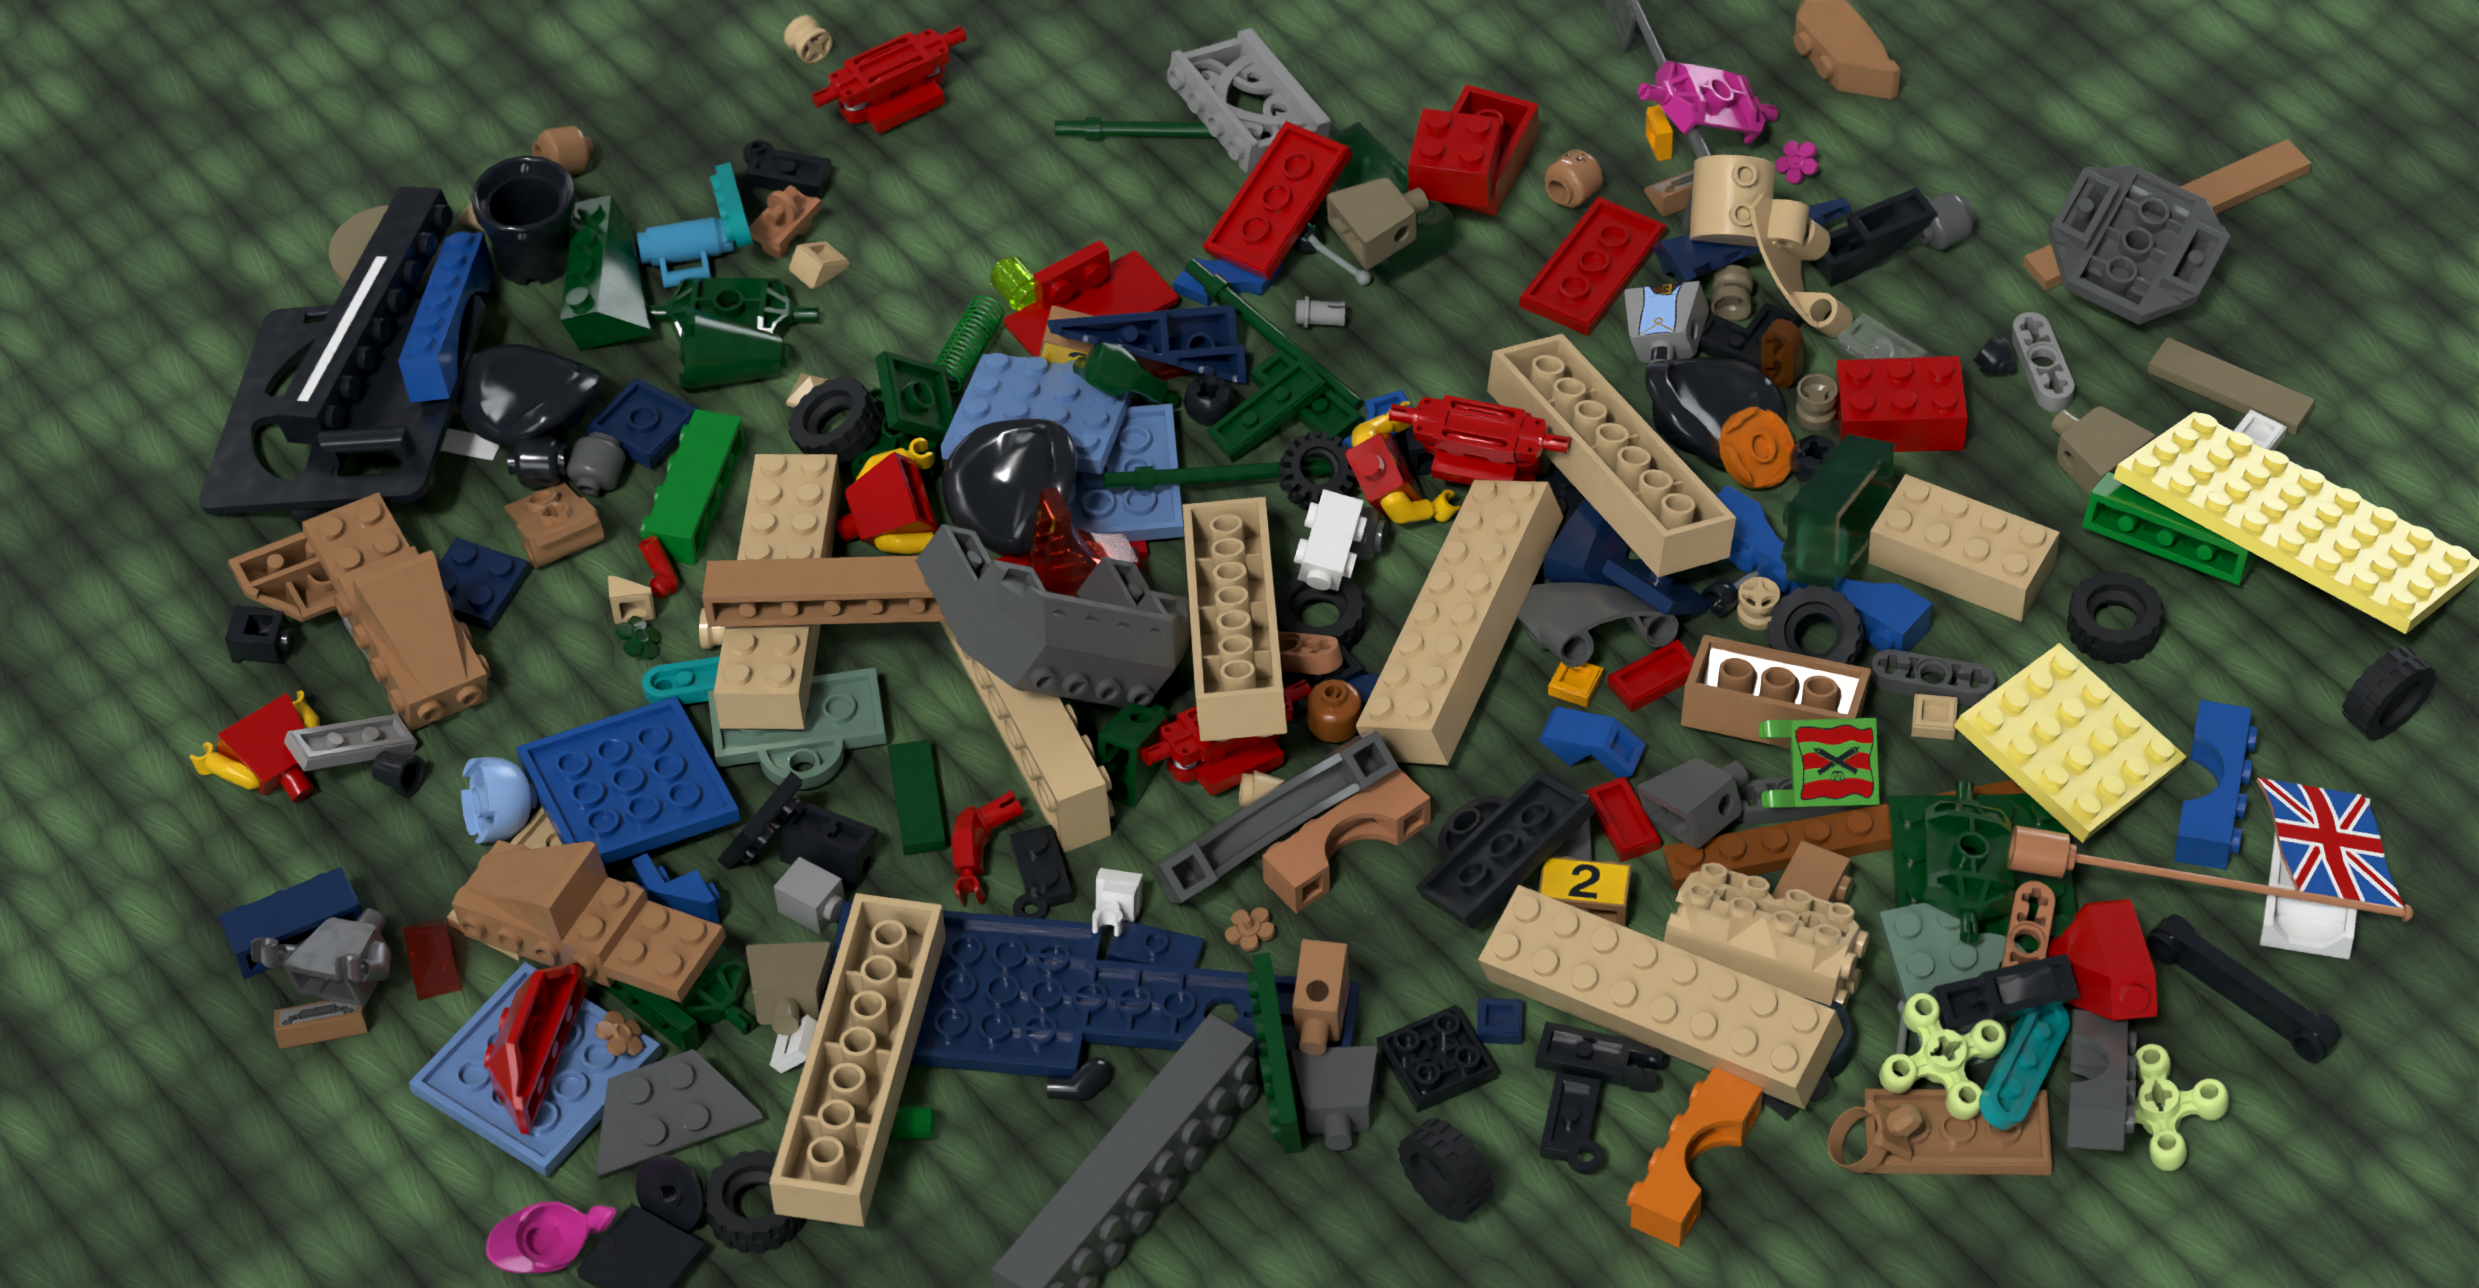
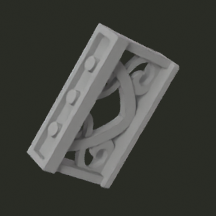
M1252 28L1239 31L1237 38L1184 53L1181 50L1172 52L1170 68L1167 70L1170 86L1181 95L1190 110L1197 114L1207 126L1210 134L1218 139L1227 150L1230 158L1236 161L1244 172H1250L1254 169V166L1257 165L1285 121L1326 138L1329 137L1331 126L1329 117ZM1234 85L1242 91L1261 94L1266 99L1262 114L1252 113L1227 104L1226 97L1230 88ZM1272 109L1276 111L1275 116H1272ZM1263 132L1270 133L1271 137L1260 140Z

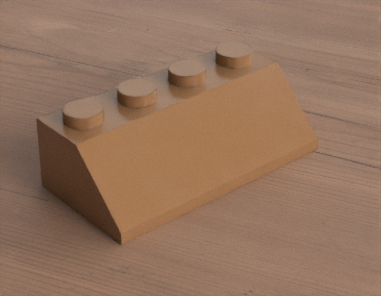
M1704 635L1685 684L1681 726L1791 749L1790 738H1760L1759 723L1767 720L1861 718L1871 669Z

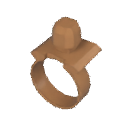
M1869 1098L1865 1107H1853L1846 1110L1836 1119L1830 1129L1828 1153L1832 1161L1853 1173L1862 1174L1873 1170L1882 1161L1887 1151L1910 1161L1912 1151L1908 1135L1921 1124L1922 1117L1920 1111L1911 1104H1903L1891 1110ZM1867 1115L1874 1116L1878 1123V1132L1875 1134L1872 1147L1859 1162L1847 1165L1843 1158L1842 1150L1845 1135L1858 1119Z

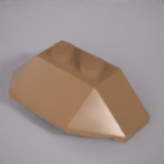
M1846 0L1800 1L1796 15L1793 42L1797 51L1801 55H1805L1812 62L1823 79H1827L1837 91L1886 99L1898 97L1899 66L1894 60L1888 58L1883 44L1868 23Z
M303 532L228 560V565L246 597L274 610L283 611L285 615L298 621L304 622L337 609L333 599V595L337 594Z

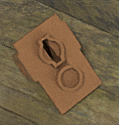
M564 481L556 486L537 491L504 506L506 514L515 522L524 550L531 564L536 569L605 539L597 510L584 497L579 498Z

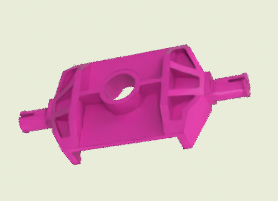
M1667 60L1656 72V85L1642 83L1638 88L1639 98L1641 100L1655 101L1660 104L1665 113L1683 134H1688L1698 124L1740 131L1744 136L1745 144L1750 145L1762 132L1765 120L1773 122L1778 117L1777 107L1775 105L1761 104L1758 98L1753 95L1747 77L1735 72Z

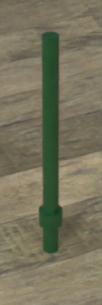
M1086 117V120H1055V136H1085L1086 140H1102V136L1216 138L1210 134L1203 122L1102 121V117ZM1263 132L1261 138H1269L1271 135L1269 132Z
M1192 259L1187 263L1185 271L1204 287V293L1217 303L1223 302L1225 305H1235V313L1277 349L1283 350L1295 361L1302 357L1326 382L1327 387L1356 411L1363 406L1364 400L1234 292L1232 284L1222 275H1214L1196 259Z
M1324 459L1305 460L1302 464V472L1305 477L1332 475L1331 467ZM1279 462L1160 470H1154L1153 466L1135 467L1134 471L1103 473L1102 483L1104 490L1135 488L1139 492L1154 491L1155 486L1280 479L1278 478V470L1281 465H1279Z

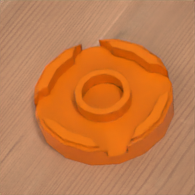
M1749 407L1731 415L1722 426L1719 438L1720 457L1727 472L1737 483L1749 489H1766L1784 481L1790 473L1789 456L1794 447V439L1787 424L1776 413L1770 410L1757 409L1759 407Z

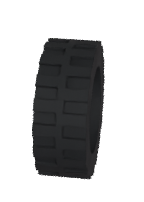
M843 376L833 380L828 379L819 386L813 387L807 395L805 394L800 399L799 404L794 407L792 417L789 418L788 423L790 426L788 430L789 435L803 454H837L840 466L841 463H848L858 454H862L865 448L875 440V435L881 428V408L864 385L855 378H845ZM851 409L842 424L834 430L820 435L822 428L832 417L840 412Z
M2116 571L2093 574V577L2082 580L2079 587H2075L2072 592L2067 617V632H2070L2069 638L2072 644H2076L2077 650L2082 654L2089 655L2095 661H2105L2106 664H2127L2135 659L2138 661L2144 658L2147 652L2150 653L2154 649L2155 642L2158 643L2164 610L2162 609L2163 602L2161 597H2158L2157 590L2153 586H2149L2146 580L2141 577L2137 578L2132 576L2131 573H2117ZM2102 606H2121L2134 612L2136 622L2129 629H2108L2095 622L2094 612Z
M1299 572L1293 574L1290 579H1285L1281 583V587L1276 589L1274 593L1278 631L1332 636L1338 642L1340 641L1348 652L1351 651L1354 645L1357 646L1361 640V634H1364L1365 601H1363L1361 589L1357 588V583L1353 579L1342 576L1338 591L1315 589L1306 582L1297 580ZM1323 602L1336 606L1340 615L1337 622L1331 625L1313 627L1301 623L1298 618V612L1301 607L1307 604Z
M1808 585L1807 588L1803 589L1799 587L1794 589L1790 595L1782 597L1779 605L1774 607L1771 612L1772 618L1770 622L1768 621L1767 625L1769 632L1767 639L1770 648L1849 665H1855L1857 662L1856 658L1863 649L1862 639H1864V630L1861 624L1862 621L1853 604L1841 592L1837 593L1827 586L1822 588L1817 587V585ZM1811 614L1825 615L1836 626L1837 636L1833 646L1821 654L1804 652L1798 647L1795 640V630L1798 623L1804 617Z
M2399 646L2397 649H2392L2384 656L2379 657L2355 681L2354 686L2346 695L2345 702H2343L2342 708L2344 710L2342 714L2368 739L2385 738L2386 735L2404 725L2427 700L2435 686L2434 682L2437 679L2436 670L2409 646Z
M1437 1117L1429 1118L1399 1142V1161L1403 1166L1404 1174L1411 1182L1414 1190L1423 1198V1201L1428 1206L1430 1205L1439 1215H1443L1451 1221L1461 1222L1493 1196L1494 1181L1491 1179L1492 1174L1485 1164L1483 1156L1474 1147L1475 1145L1472 1141L1468 1140L1463 1132L1452 1126L1450 1122L1442 1121Z
M755 1150V1152L743 1151L738 1153L737 1156L726 1158L723 1160V1164L719 1167L716 1166L711 1172L712 1176L709 1180L707 1179L705 1184L704 1204L709 1226L712 1228L717 1240L724 1242V1246L730 1249H738L739 1252L746 1254L748 1252L761 1254L770 1249L774 1251L781 1248V1245L785 1242H790L795 1238V1233L803 1227L804 1218L778 1215L773 1211L761 1218L747 1219L741 1217L733 1207L734 1198L740 1190L753 1185H767L770 1187L769 1182L778 1153H767L764 1150Z

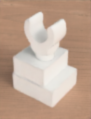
M1104 868L1099 869L1096 877V910L1092 914L1093 933H1098L1100 926L1108 924L1114 926V936H1120L1123 931V920L1135 922L1142 907L1143 874Z

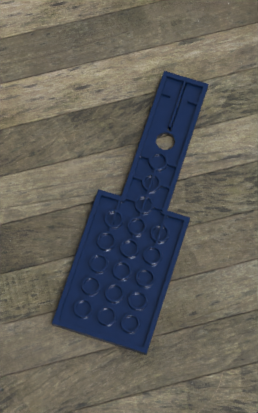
M843 902L820 1011L853 903ZM943 910L946 939L910 1064L1047 1077H1072L1080 1067L1084 1042L1178 1051L1206 1019L1205 1013L1211 1012L1217 1003H1228L1234 1006L1239 1017L1231 1026L1254 1038L1255 1057L1259 1058L1260 1054L1253 1018H1250L1253 1017L1246 972L1099 960L1103 940V925L1100 926L1098 933H1093L1092 923ZM1274 975L1288 1060L1292 1061L1291 1050L1299 1049L1300 1037L1295 1035L1293 1019V1000L1297 977ZM1350 981L1341 1038L1338 1041H1327L1326 1048L1352 1047L1360 995V982Z

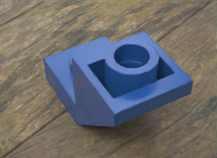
M1562 707L1552 709L1538 739L1568 766L1591 754L1618 778L1624 776L1627 778L1633 775L1646 745L1614 717Z
M647 853L631 860L636 884L645 890L648 901L720 925L717 908L722 906L719 893L712 882L705 884L697 869L670 881L663 866L656 868Z

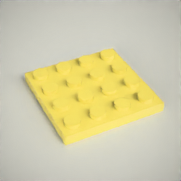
M2058 643L1960 715L1954 725L1958 731L2082 843L2180 768L2187 757L2061 643Z

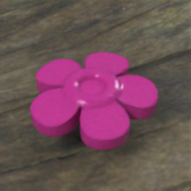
M1796 141L1788 142L1783 148L1784 154L1788 157L1783 156L1776 161L1777 171L1781 174H1786V180L1794 185L1802 182L1803 173L1808 176L1814 175L1819 166L1818 162L1812 159L1817 153V148L1809 141L1802 143L1801 146Z

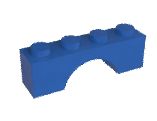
M2200 700L2190 760L2206 768L2213 775L2218 786L2203 797L2183 801L2174 862L2226 870L2229 853L2238 854L2242 828L2234 827L2235 819L2243 820L2247 801V794L2239 793L2240 785L2249 786L2253 761L2244 759L2245 751L2254 752L2258 729L2257 726L2249 725L2252 708Z

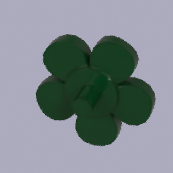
M632 616L627 623H620L616 628V635L622 640H627L623 644V650L627 655L636 657L641 653L645 659L651 660L658 654L656 644L660 641V635L653 627L645 629L646 622L644 619Z

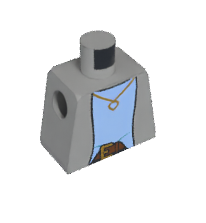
M1700 281L1625 289L1629 336L1640 362L1648 363L1649 365L1652 362L1691 358L1696 354L1709 312V305Z

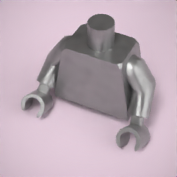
M367 908L356 921L335 917L326 919L308 938L298 944L278 945V940L274 938H256L251 942V959L256 963L262 962L268 968L283 966L299 995L357 1005L363 1008L378 982L387 979L390 973L391 951L380 933L386 926V920L376 910Z

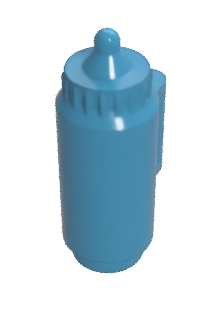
M715 217L647 227L646 232L637 233L642 264L652 263V267H661L664 289L677 287L681 280L688 277L711 278L707 258L720 256L724 252L734 250L733 243L735 241L728 243L722 221ZM697 259L702 260V267L667 272L666 264Z

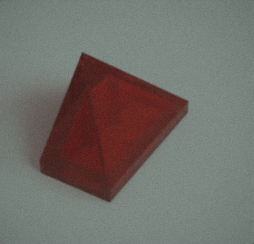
M445 917L402 927L418 1001L460 991L461 986Z

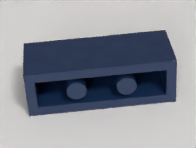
M339 867L332 871L318 874L314 878L290 888L278 890L272 895L250 904L236 907L232 911L218 917L226 942L243 978L247 979L271 969L264 966L262 962L256 963L252 961L251 942L253 939L269 937L278 940V945L298 944L308 938L326 919L335 917L356 921L362 914V910L342 867Z

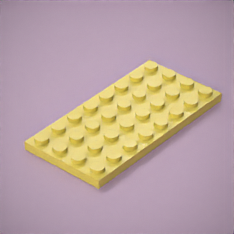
M2196 411L2120 462L2113 477L2117 481L2404 634L2411 631L2479 576V560L2471 556L2470 552L2466 549L2452 546L2434 537L2430 530L2411 525L2398 518L2397 514L2392 510L2369 503L2362 499L2357 492L2341 488L2327 481L2321 473L2305 469L2289 461L2288 457L2281 452L2264 449L2254 444L2250 436L2241 432H2234L2219 424L2214 417Z

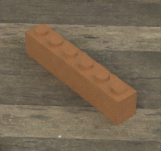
M918 556L707 561L702 600L708 627L934 622L947 620L941 614L934 595L924 582V577L915 562Z

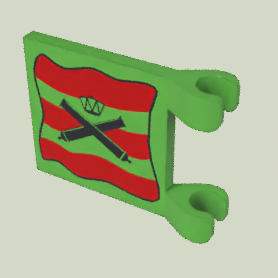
M1876 718L1767 720L1759 723L1760 738H1790L1792 790H1769L1762 792L1761 804L1763 808L1880 805Z

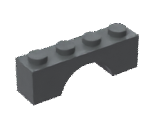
M2074 1010L2070 1072L2087 1077L2089 1080L2071 1083L2067 1147L2123 1151L2124 1134H2134L2137 1032L2128 1031V1019L2112 1021L2085 1010Z

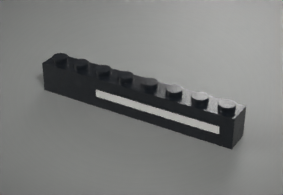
M399 186L273 414L288 443L320 445L318 434L321 431L339 430L342 427L347 413L353 402L358 398L366 378L374 368L379 354L385 343L390 339L398 319L405 311L416 286L421 282L423 273L432 257L436 254L437 248L447 229L452 224L453 212L441 188Z

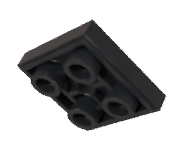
M791 771L717 861L728 870L729 868L732 869L740 859L745 864H748L801 801L794 794L803 785V780Z
M1457 1005L1377 1038V1048L1417 1113L1498 1079V1070Z
M631 1203L576 1270L580 1279L596 1288H678L707 1251L705 1243Z

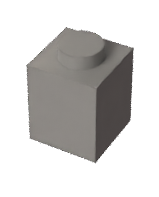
M801 857L793 863L774 886L778 913L820 935L831 922H836L840 918L843 902H846L842 879Z

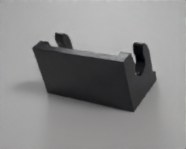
M801 800L780 825V861L793 865L801 857L841 878L843 885L857 889L862 883L863 865L870 868L873 866L877 828Z

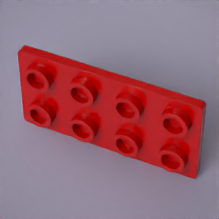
M1098 240L1033 274L1036 302L1005 317L1004 326L1032 357H1039L1051 306L1093 316L1161 311L1178 303V295L1137 251H1132L1110 263L1109 249L1101 240Z

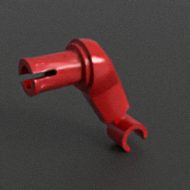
M1011 789L978 809L976 806L971 807L969 805L956 818L951 838L954 874L961 877L956 880L954 891L963 907L966 906V895L972 891L975 892L979 904L985 901V892L975 875L983 873L984 846L990 841L988 838L991 836L990 831L1024 814Z

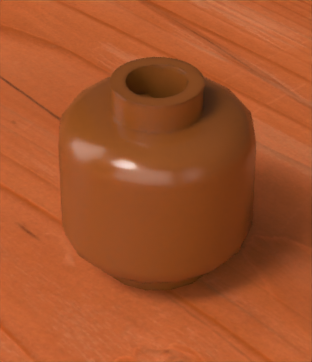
M1335 679L1323 681L1315 685L1308 695L1306 702L1307 723L1310 731L1316 738L1332 743L1343 742L1355 736L1358 732L1356 724L1362 714V701L1358 690L1346 681Z

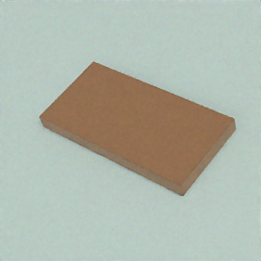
M1864 1089V1107L1868 1098L1891 1110L1903 1104H1911L1919 1109L1922 1117L1919 1127L1908 1135L1912 1151L1911 1160L1902 1159L1887 1151L1882 1161L1867 1173L2051 1175L2052 1160L2047 1090H2038L2022 1121L2008 1130H2000L1984 1119L1981 1110L1975 1117L1969 1120H1959L1951 1116L1945 1104L1946 1089H1909L1899 1094L1890 1093L1886 1089ZM1959 1097L1964 1103H1970L1966 1098ZM1872 1115L1865 1116L1866 1155L1873 1145L1875 1134L1878 1132V1123Z

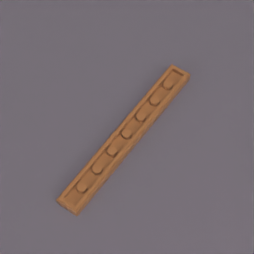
M2286 139L2180 187L2206 199L2215 214H2218L2310 173L2311 162L2289 139ZM2051 244L2024 256L2023 266L2045 291L2063 283Z

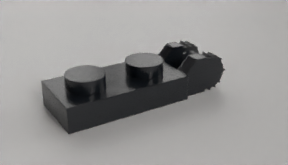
M1546 1021L1535 1056V1067L1574 1076L1600 1079L1602 1082L1623 1086L1624 1083L1634 1091L1655 1093L1660 1086L1661 1080L1653 1071L1644 1069L1661 1070L1666 1064L1667 1057L1664 1051L1655 1047L1651 1048L1647 1045L1633 1043V1039ZM1631 1061L1637 1067L1629 1066V1062Z

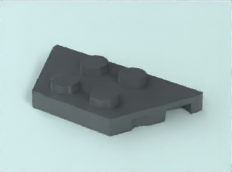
M694 1049L609 1078L607 1083L596 1165L597 1178L599 1180L639 1166L653 1156L670 1155L763 1122L762 1114Z

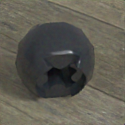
M1204 375L1199 376L1188 384L1184 394L1183 405L1188 416L1196 423L1213 426L1232 411L1235 397L1230 385L1222 378Z
M1811 434L1799 439L1789 456L1790 468L1797 480L1810 486H1822L1831 482L1838 474L1842 465L1841 453L1834 441L1821 435Z

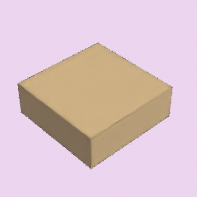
M1915 694L1911 736L1954 740L1958 697Z

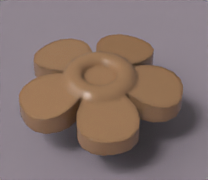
M1258 907L1251 912L1250 917L1245 910H1238L1231 916L1233 926L1225 931L1227 942L1232 945L1240 943L1242 950L1247 952L1256 950L1260 945L1258 938L1262 941H1267L1274 936L1275 927L1269 922V912L1265 908Z
M609 1011L605 1015L604 1021H600L595 1027V1033L600 1039L609 1040L606 1048L615 1056H621L625 1051L635 1056L642 1050L643 1045L638 1038L641 1034L640 1026L632 1019L624 1023V1017L619 1012Z

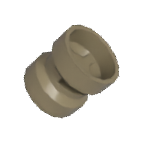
M1727 265L1715 272L1713 279L1714 293L1711 302L1713 314L1732 322L1742 320L1750 314L1752 299L1750 294L1753 287V276L1749 270L1738 265Z
M1817 373L1803 377L1797 387L1796 420L1801 427L1807 430H1825L1831 427L1836 419L1837 383L1831 377Z

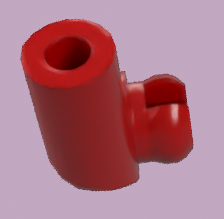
M657 536L648 537L641 541L638 547L655 577L649 583L651 592L655 597L663 599L669 593L674 594L676 592L679 581Z

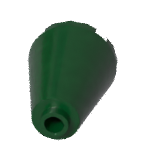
M685 308L679 349V361L684 365L683 373H679L680 389H694L778 376L780 368H787L789 345L782 344L781 335L696 309Z

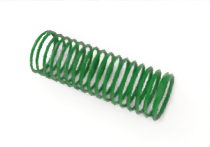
M985 295L973 297L933 364L936 366L941 365L943 368L946 365L960 373L961 376L945 368L947 373L957 378L955 380L947 376V379L959 382L958 385L948 383L949 386L958 387L957 389L949 388L950 393H956L961 390L1005 316L1002 306L991 297ZM985 298L995 302L1002 310V314L993 304L977 299ZM981 302L990 305L999 313L1000 318L986 306L974 304ZM975 307L984 308L990 311L996 317V319L994 320L993 317H991L988 313L982 310H978ZM971 321H974L976 324L980 325L981 327H979V326L973 324ZM962 334H966V335H967L968 337H970L971 339H973V340H975V341H978L979 344H976L975 342H973V341L970 340L969 338L964 337ZM959 338L964 339L969 344L976 346L977 349H974L969 344L961 341ZM957 343H961L964 347L972 350L974 353H970L967 349L959 346ZM954 347L959 348L966 354H969L972 358H969L964 353L957 351ZM952 352H956L962 358L954 355ZM949 356L953 357L954 359H956L957 361H959V362H961V363H964V364L966 365V367H964V366H962L960 363H958V362L952 360ZM947 361H950L952 364L956 365L957 367L962 368L963 371H960V370L957 369L955 366L949 364Z

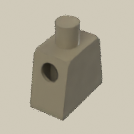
M1380 178L1327 195L1328 223L1365 270L1372 268L1413 242L1416 238V214L1429 208L1427 197L1421 188L1418 187L1401 194L1391 180L1387 178Z
M2096 407L2081 419L2064 409L2056 415L2051 424V429L2060 435L2057 452L2058 464L2089 496L2107 472L2115 474L2117 465L2154 440L2156 436L2105 407Z
M830 941L746 945L749 977L757 1022L762 1025L772 1024L773 1030L778 1034L791 1035L798 1030L799 1019L809 1015L817 1021L831 963Z

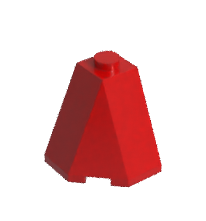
M2131 899L2085 903L2074 915L2075 920L2059 938L2055 937L2049 943L2045 958L2067 954L2080 997L2067 1003L2112 1021L2158 1016L2156 973Z

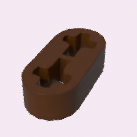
M1776 319L1771 323L1761 339L1762 372L1776 386L1782 388L1790 387L1803 370V334L1792 322Z

